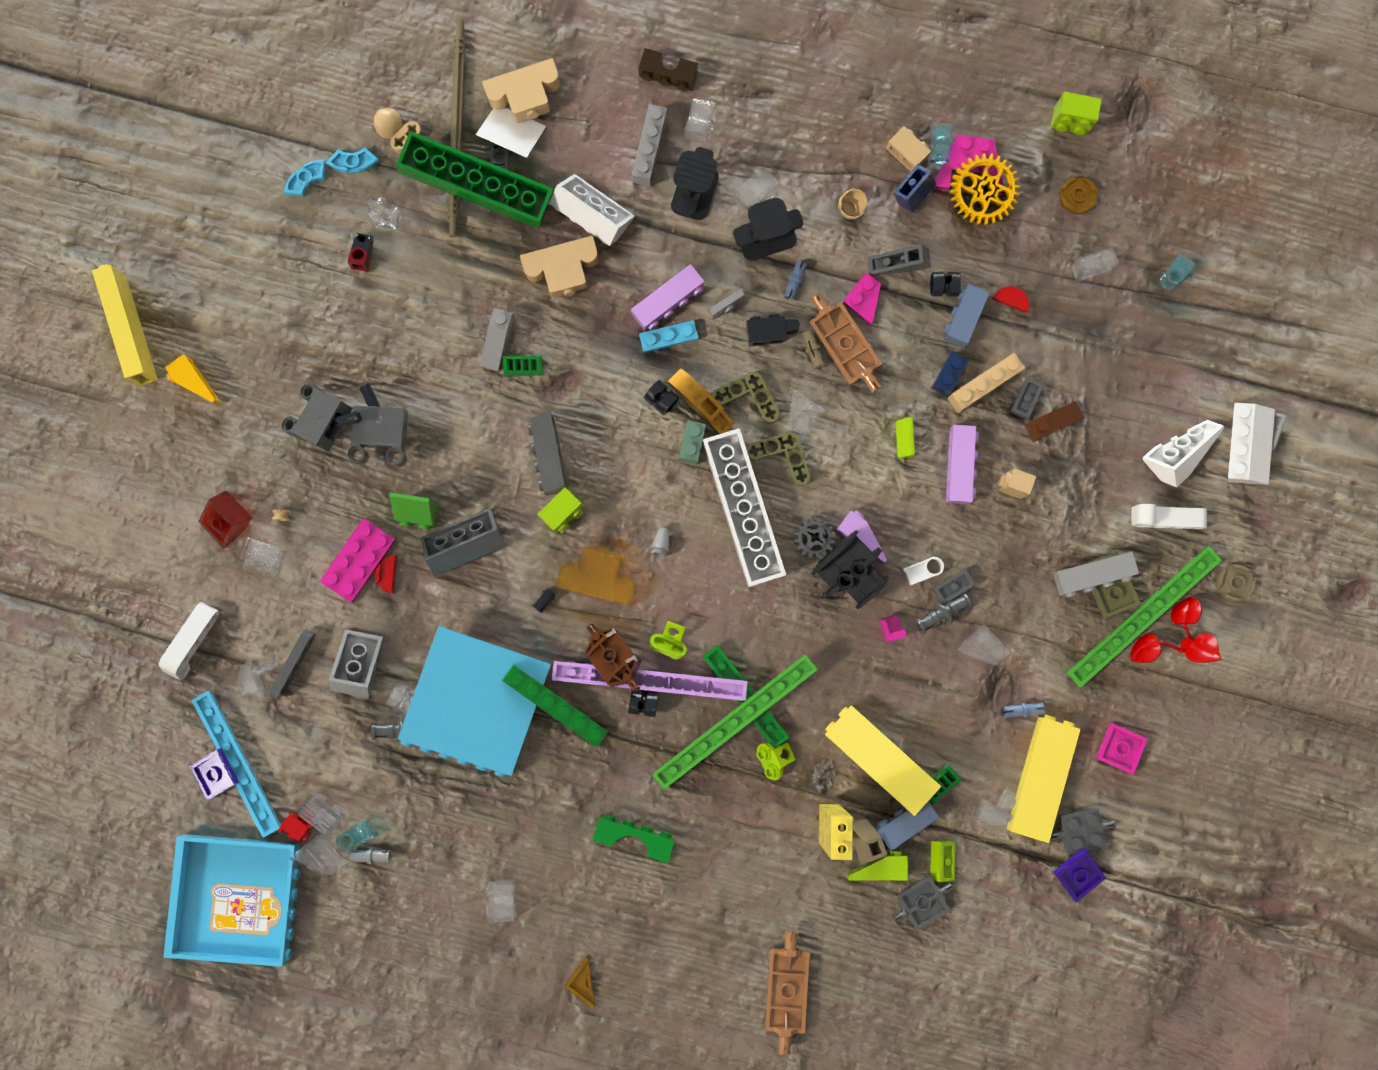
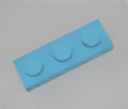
M694 320L639 333L644 353L698 340Z

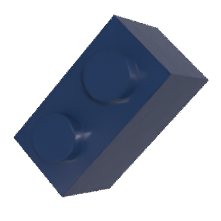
M917 164L893 193L898 204L913 213L935 187L936 182L931 171Z
M952 351L945 360L931 389L948 397L969 359Z

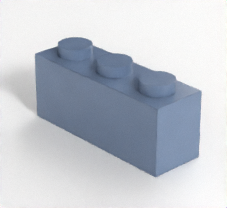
M968 284L965 289H961L957 297L960 300L958 306L954 305L950 314L953 317L951 323L947 322L943 333L946 334L944 340L963 348L968 345L990 292Z
M929 802L915 816L905 808L900 807L893 812V817L890 819L884 818L878 822V827L875 830L881 836L886 847L892 851L933 823L939 816Z

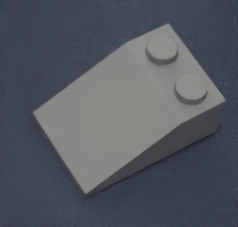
M345 629L329 678L331 691L369 698L383 643L382 636Z

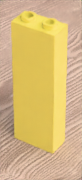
M101 265L98 269L92 270L124 378L138 386L157 381L158 379L127 277L112 265Z
M850 706L849 709L845 707L838 715L840 719L836 723L832 721L825 729L827 731L826 737L907 811L915 816L941 786L853 706Z
M1045 715L1044 718H1037L1007 830L1049 843L1080 729L1075 728V723L1064 720L1062 724L1056 722V718Z
M819 804L820 846L831 860H852L853 817L839 804Z

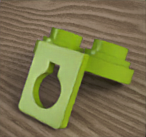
M667 621L663 634L651 636L649 641L650 647L653 651L667 655L672 659H682L687 652L685 644L680 642L685 627ZM675 628L679 631V634L672 636L669 629Z
M767 742L757 747L756 755L761 761L766 777L771 780L780 779L783 776V767L795 761L788 743H784L775 749ZM783 749L786 750L788 753L787 760L784 758L781 759L780 755L782 754Z

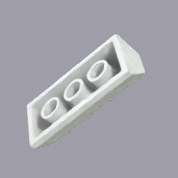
M575 174L556 186L549 202L558 212H562L572 222L579 224L588 233L595 235L601 242L609 246L620 238L635 217L632 213Z
M1234 404L1228 482L1269 485L1275 409L1258 404Z

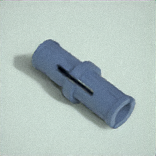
M796 261L793 273L788 278L789 284L783 295L784 298L788 299L791 292L789 298L791 301L795 300L798 288L803 283L802 277L807 268V264L803 263L801 269H799L802 263L800 261Z
M1043 702L1034 704L1020 703V705L1003 706V711H1011L1003 714L1005 718L1019 716L1027 718L1030 715H1044L1045 709H1036L1044 707Z

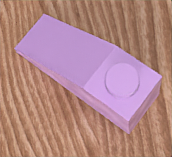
M851 510L836 529L845 538L857 530L858 534L856 536L872 552L878 547L881 549L867 521L864 520V515L856 510L855 512ZM883 551L875 559L881 564L887 561Z

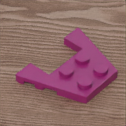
M957 134L935 178L936 185L934 189L949 190L951 173L956 172L957 168L963 170L961 164L965 162L968 165V158H971L974 162L975 155H978L981 159L982 154H986V159H988L990 154H993V160L998 157L995 141L993 139ZM985 165L975 167L969 172L981 176ZM989 167L988 173L991 176H996L997 171L995 168ZM1001 175L998 184L1004 186ZM998 193V198L1005 197V193Z

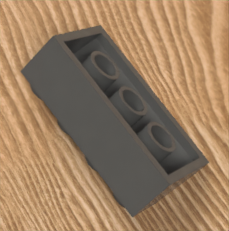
M547 411L530 418L531 424L528 425L529 435L533 436L534 443H531L532 452L537 455L538 460L535 462L536 472H540L541 480H538L539 489L546 496L557 494L565 487L567 488L555 420L551 411Z
M491 508L420 538L425 561L434 576L446 573L453 568L462 566L467 562L481 558L506 546Z

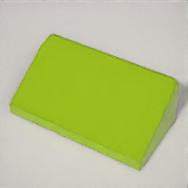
M912 417L896 421L898 458H912L915 455Z
M931 841L930 876L933 881H955L954 841Z

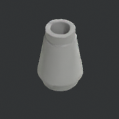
M658 529L650 548L652 555L666 557L667 553H669V529Z

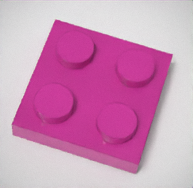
M1109 723L1095 759L1134 775L1148 739L1118 725Z

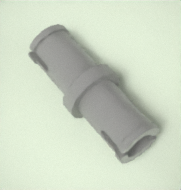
M373 848L368 850H351L349 859L351 863H390L392 852L391 850H374Z

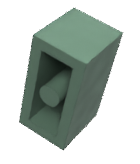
M687 420L679 461L698 465L706 424Z

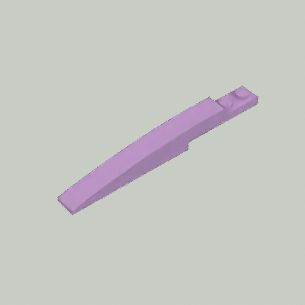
M554 661L552 680L609 686L594 665ZM637 670L634 680L640 686L639 690L746 701L747 681ZM623 684V685L615 686V687H621V688H629V689H631L628 684Z

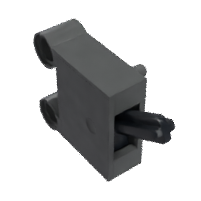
M306 383L300 390V396L308 401L305 409L298 420L292 416L286 417L282 421L281 429L296 439L302 438L329 452L342 427L362 421L360 412L351 413L353 408L326 394L312 383Z
M362 385L360 391L367 406H354V412H360L362 421L352 424L351 447L347 452L349 460L357 465H363L369 459V454L364 449L365 447L389 449L386 453V459L390 464L395 467L404 466L407 462L405 445L408 411L404 408L381 407L371 385ZM357 451H362L361 458L355 460V453ZM400 453V460L393 462L394 454Z

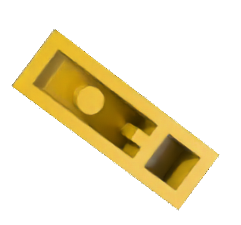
M183 354L165 367L168 371L167 377L173 384L177 383L218 406L221 405V402L191 358Z

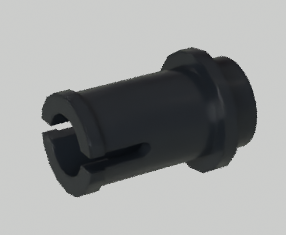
M548 588L542 591L543 594L533 604V607L543 613L552 600H555L556 594Z

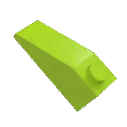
M892 850L887 856L868 862L846 873V878L849 881L908 880L907 855L902 854L900 850Z

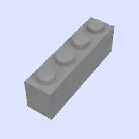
M651 104L648 106L632 171V183L651 187L668 118L667 108Z
M1132 551L1054 572L1053 576L1059 595L1066 594V597L1078 595V590L1084 589L1085 592L1096 590V585L1103 584V587L1115 585V580L1121 579L1122 582L1133 580V575L1139 574Z

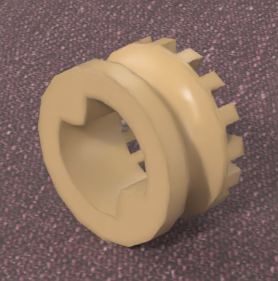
M272 510V513H274L272 520L290 521V518H288L290 511L282 510L281 512L279 510L278 512V510Z

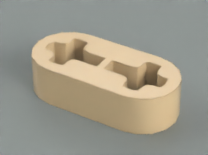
M414 121L406 123L391 138L390 143L396 153H401L411 128L415 129L417 134L422 135V130L418 123ZM396 142H402L403 146H397Z

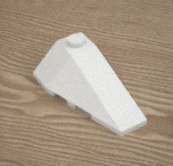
M1206 420L1188 429L1187 434L1179 438L1175 436L1171 438V442L1165 445L1159 444L1143 457V461L1162 482L1178 487L1190 476L1223 431L1224 426Z

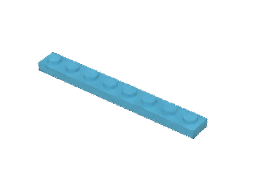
M209 690L192 699L216 749L222 748L239 781L236 787L262 838L277 831L281 824L212 691Z

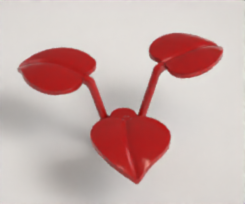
M1188 597L1176 604L1171 611L1173 623L1176 625L1183 624V628L1188 638L1181 641L1180 648L1164 641H1158V637L1155 634H1146L1134 643L1131 649V661L1139 663L1155 661L1162 652L1160 645L1177 650L1179 653L1184 652L1186 657L1192 662L1209 663L1220 661L1221 655L1217 639L1208 633L1200 634L1194 639L1187 627V624L1197 623L1201 617L1202 607L1198 599Z

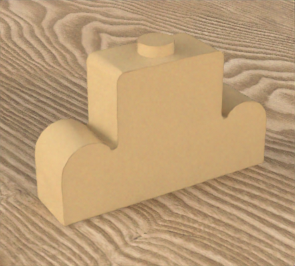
M553 58L482 81L490 106L493 109L502 110L509 104L516 123L535 119L540 115L549 113L550 106L545 91L552 93L560 87V80Z
M592 235L520 255L527 279L531 282H539L545 276L550 295L554 298L561 295L571 296L576 291L587 288L582 266L587 268L595 266L598 262V253Z

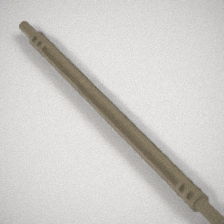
M461 19L457 20L456 37L454 38L450 147L462 151L466 40L464 38V20ZM449 194L448 201L449 237H457L460 197Z

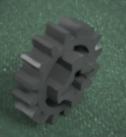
M812 517L809 518V523L803 520V527L798 525L797 529L799 532H794V535L798 537V539L794 540V543H799L796 549L803 550L802 556L808 553L809 559L813 555H815L816 559H819L820 554L826 556L825 550L831 551L832 548L829 545L835 544V541L831 540L835 533H830L833 527L827 528L826 524L828 521L820 523L819 517L816 522ZM818 526L815 530H810L807 527ZM824 531L827 535V542L823 539L822 533ZM817 534V535H818L817 539L819 540V542H818V541H815V542L813 543V542L811 541L812 537H811L810 535L813 536V535ZM802 535H803L804 537H806V545H805V546H804V544H803V542H802ZM815 546L822 548L818 551L811 550V548Z

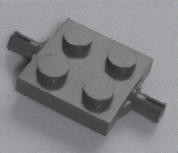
M1097 807L1058 815L1060 821L1059 831L1051 834L1050 841L1061 839L1068 855L1077 853L1082 848L1087 851L1106 847L1105 830L1116 828V825H1114L1115 821L1102 822L1099 808Z
M928 875L896 894L901 903L902 911L892 917L896 924L907 917L912 922L914 928L919 930L951 911L945 902L944 895L954 890L950 882L939 888L935 885L931 876Z

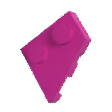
M866 273L842 303L871 325L874 320L881 284Z

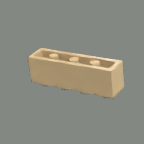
M1014 352L952 393L947 399L959 414L1018 375L1025 367Z

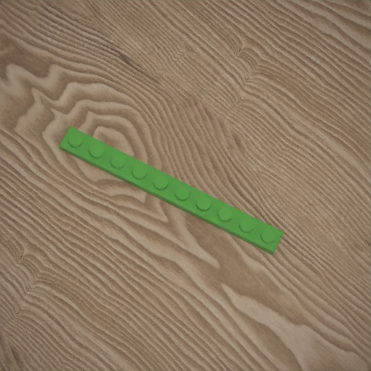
M1206 546L1071 667L1066 674L1078 687H1082L1218 565L1222 559L1210 546Z
M806 654L652 773L653 777L663 789H666L818 670Z

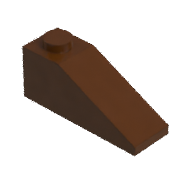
M1075 401L1025 425V428L1034 443L1084 419V416Z

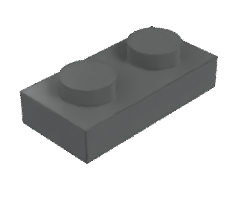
M1026 377L1010 412L1028 420L1044 384Z
M964 569L935 586L932 590L939 602L944 605L976 584L967 570Z

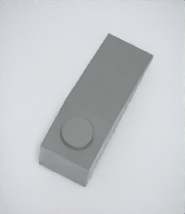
M494 308L488 326L480 367L499 372L515 321L513 313Z

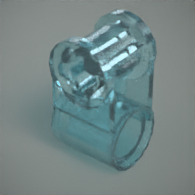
M1181 252L1162 276L1161 286L1167 290L1174 289L1191 272L1196 263Z
M369 819L352 826L351 829L338 835L336 846L340 850L346 851L376 837V833L372 832L368 824ZM344 836L350 837L351 844L349 846L344 845L342 841Z

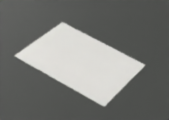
M492 109L476 135L527 158L546 126L532 119L516 123L510 109Z

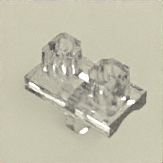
M381 196L375 200L370 198L367 201L369 205L367 213L369 218L372 219L373 227L378 228L380 225L386 227L388 225L394 230L399 227V220L402 216L401 208L393 206L390 210L387 209L388 202Z

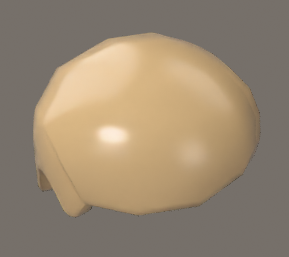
M383 108L376 112L374 115V126L377 134L382 138L391 139L402 128L401 116L395 109Z
M860 189L846 191L839 199L838 209L840 214L850 220L861 217L868 205L866 194Z

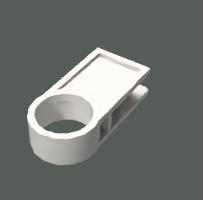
M931 557L906 567L903 571L910 586L941 574L944 564L940 558ZM932 559L940 564V570L937 574L930 573L927 569V563Z

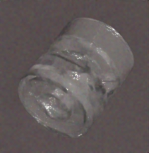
M400 683L391 693L386 704L395 710L399 708L400 713L406 716L414 693H410V688Z

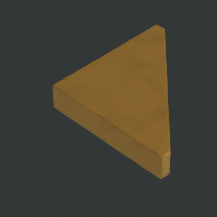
M586 955L564 987L593 1009L595 1007L589 957Z

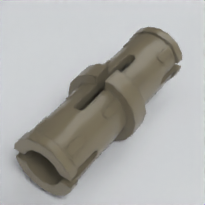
M813 330L803 332L801 335L807 348L806 353L809 354L814 366L813 368L819 369L824 367L825 363L820 353L821 347L817 345Z

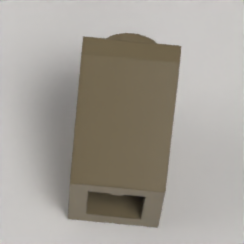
M862 819L854 822L852 839L860 863L871 862L887 856L881 836L868 820Z

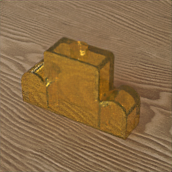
M599 546V549L584 548L579 570L572 564L562 565L558 571L555 587L558 589L631 605L635 590L634 582L630 578L621 577L618 579L622 556L610 552L609 548Z

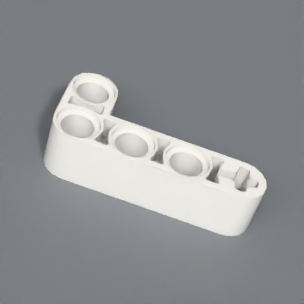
M1139 504L1132 507L1131 526L1207 529V509L1156 507L1155 504Z
M200 602L195 607L159 661V667L163 672L180 681L187 676L190 670L188 662L219 616L218 610L203 602Z

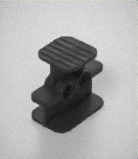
M698 147L695 152L688 150L680 155L673 176L674 183L677 185L671 202V209L674 213L694 220H702L706 217L719 179L717 162L713 158L714 153L712 150Z
M772 198L753 204L748 210L750 223L735 228L733 236L736 245L741 247L744 257L748 260H757L794 247L797 241L794 230L803 226V219L798 209L787 211L782 199Z
M855 530L838 544L836 548L824 556L811 574L817 573L829 585L830 588L826 593L829 598L841 588L858 603L856 608L859 609L881 592L888 582L889 576L883 577L871 564L880 555L882 550L878 547L872 552L856 536L858 531ZM856 564H861L864 569H859ZM843 576H848L851 581L845 580Z

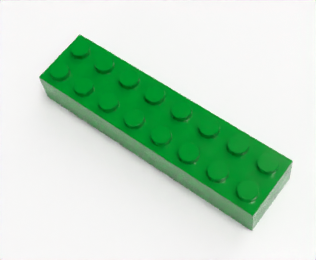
M412 131L409 132L396 163L399 174L537 229L541 227L553 195V188Z

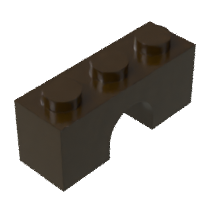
M644 48L638 68L639 77L646 81H657L664 86H675L681 91L693 90L698 73L697 62L680 58L676 68L666 69L662 66L663 53Z

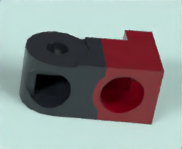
M356 233L347 261L351 269L368 272L374 243L372 235Z

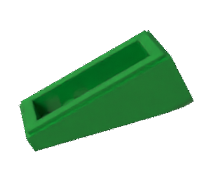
M503 356L504 376L543 375L542 356ZM527 361L529 363V370H525V362ZM533 361H536L537 370H533ZM509 362H513V370H510ZM517 362H521V370H518Z
M946 764L932 777L941 786V791H937L935 793L936 796L934 798L931 797L928 802L931 805L935 804L962 780L949 765ZM948 773L953 780L950 781L944 774ZM940 778H942L947 783L945 787L939 781Z

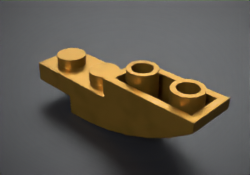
M680 369L667 381L691 409H695L718 435L725 433L735 424L723 411L724 408L684 370Z

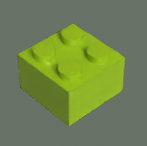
M1064 92L1054 107L1051 128L1059 132L1069 131L1074 132L1076 135H1087L1098 121L1102 99Z
M565 487L537 515L556 534L559 532L563 534L570 527L569 523L573 519L577 520L584 513L582 511L584 507Z

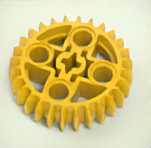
M982 154L981 159L978 155H975L974 162L971 158H968V165L965 162L961 164L963 170L957 168L956 172L959 176L953 175L952 177L956 182L950 183V186L955 187V189L950 191V194H955L951 201H957L953 208L960 207L958 214L964 212L963 219L970 216V223L977 219V225L982 220L984 225H987L990 219L991 223L994 224L996 222L995 217L1001 221L1003 219L1001 214L1008 216L1007 209L1010 211L1014 209L1011 203L1016 204L1018 202L1014 197H1018L1020 193L1015 192V190L1021 186L1015 185V182L1020 180V178H1013L1017 171L1010 172L1013 165L1011 164L1006 167V159L1003 162H999L1001 156L993 160V154H990L988 159H986V154ZM985 165L981 176L969 172L975 167ZM989 167L996 169V176H991L988 173ZM1002 173L1007 179L1008 187L998 184ZM964 178H969L972 181L971 187H966L963 184ZM986 185L988 192L983 195L982 187ZM961 191L972 195L968 206L962 198ZM999 192L1005 193V201L999 200ZM974 203L981 205L982 209L980 212H976L973 209ZM989 203L1000 206L998 210L985 214Z

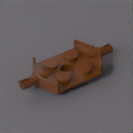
M594 624L587 626L586 629L592 635V639L585 654L605 682L611 687L628 684L633 692H637L640 686L636 683L634 677L641 661L636 658L620 637L618 630L611 628L599 632ZM613 651L614 658L611 661H607V654Z

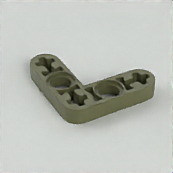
M750 372L715 389L712 393V396L716 398L717 393L723 395L726 393L725 389L728 388L729 395L732 398H728V395L723 397L722 402L717 400L721 406L750 393L764 422L772 424L779 417V410L762 376L757 372ZM750 377H753L754 379L758 378L757 386L758 388H760L761 386L763 388L758 389L755 393H753L752 390H755L756 388L753 383L749 384L751 380ZM733 385H740L742 392L734 394L731 390ZM759 393L766 394L767 401L760 403L757 400V395ZM769 403H771V405H769L768 408L770 412H775L773 416L774 419L766 417L768 413L767 409L765 407L762 410L761 407L767 406Z
M788 432L753 442L747 446L746 450L749 459L752 461L785 453L794 484L801 487L809 482L810 473L799 437L795 433ZM788 437L795 439L793 446L787 443L783 445L784 449H781V443L778 439H782V442H786ZM773 441L778 445L776 451L771 452L767 449L769 442ZM760 444H764L763 447L766 454L763 455V451L757 452L755 457L753 454H749L751 447L758 450L761 449ZM792 455H799L801 462L796 465L793 464L790 460ZM804 466V468H801V474L806 475L804 482L796 479L799 473L798 470L793 471V468Z

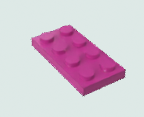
M363 518L319 582L350 603H353L396 539Z

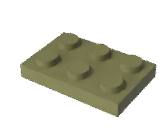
M1114 551L1110 554H1107L1085 564L1114 557L1120 554L1118 551ZM1121 579L1115 580V585L1103 587V584L1096 585V590H1093L1092 594L1103 618L1141 604L1131 580L1122 582Z

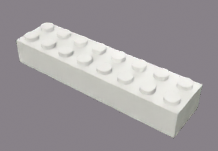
M740 428L703 439L704 450L748 588L785 577V569Z

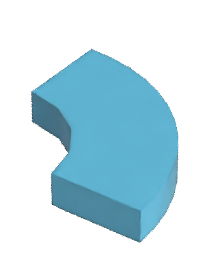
M364 147L355 153H346L338 149L326 163L339 172L355 174L373 168L380 161Z
M318 160L304 164L302 168L290 176L286 183L284 194L287 196L304 197L306 190L317 181H325L326 161Z

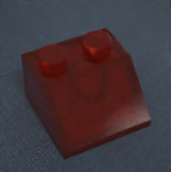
M224 491L208 500L198 522L223 548H226L247 528L252 517L233 496Z

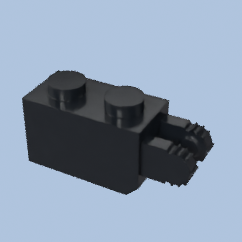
M779 314L769 315L768 318L762 319L760 316L751 317L750 320L746 321L748 346L783 343L786 335L798 332L800 323L797 319L785 320V317Z

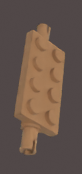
M821 292L813 295L810 299L818 309L819 315L809 321V324L849 386L863 379L871 393L880 389L882 385H880L873 372L882 366V363L842 302L831 306L827 304Z
M785 930V948H770L765 1031L776 1032L779 1035L778 1054L784 1055V1047L785 1055L791 1054V1037L796 1033L805 1034L810 952L796 949L798 931L792 930V938L790 930Z

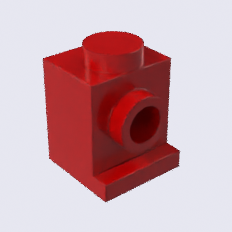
M294 812L289 814L278 831L280 833L286 831V835L293 841L301 840L306 842L312 834L310 830L313 828V825Z

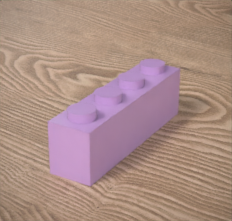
M690 264L631 309V315L644 331L648 329L653 330L658 326L662 318H669L674 313V309L678 306L681 308L686 305L691 296L699 295L704 290V280Z
M952 425L950 427L946 503L970 504L975 500L976 489L973 488V481H976L977 470L974 469V462H977L978 459L975 443H978L979 432H976V426Z

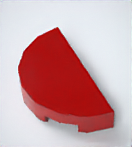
M1003 287L992 298V300L1022 312H1028V297L1024 291L1017 287Z
M397 555L388 556L377 565L375 572L376 581L384 591L393 594Z

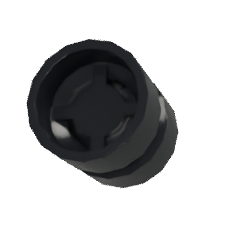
M944 272L931 273V296L942 297L943 294H946L947 297L959 296L961 286L960 272H948L946 275Z
M658 380L647 391L644 399L650 405H656V410L665 416L675 406L680 397L672 390L667 391L668 387ZM661 393H662L663 396L661 397L660 400H658L657 398H658V397L661 395Z
M632 690L628 714L639 715L643 713L644 716L655 718L659 693L648 691L645 694L643 690H638L637 692ZM639 701H645L644 705L639 704Z

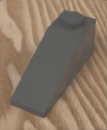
M922 244L868 257L871 276L912 272L931 267L929 249Z

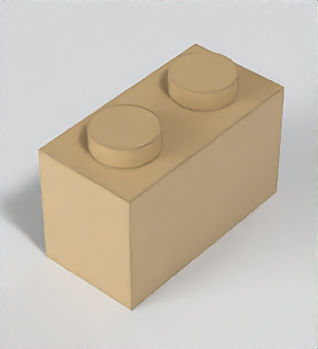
M905 126L888 141L886 147L910 172L917 164L922 165L931 153L929 146L925 142L918 140L915 133Z
M1014 468L1001 476L999 492L1022 499L1031 494L1036 476Z

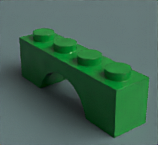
M605 814L604 817H599L593 841L612 846L622 837H637L646 845L649 858L664 863L669 862L675 841L671 833L665 831L656 833L653 832V828L642 825V828L634 826L635 823L629 820H623V822L616 821L615 816Z

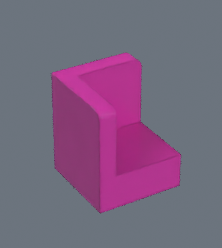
M897 615L879 620L885 642L907 637Z

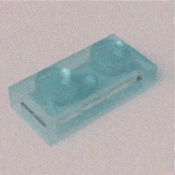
M951 125L932 126L930 163H949Z

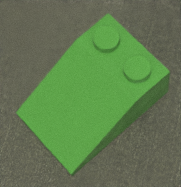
M390 492L389 497L394 520L400 522V526L411 527V524L419 525V529L430 530V527L436 528L439 504L430 498Z

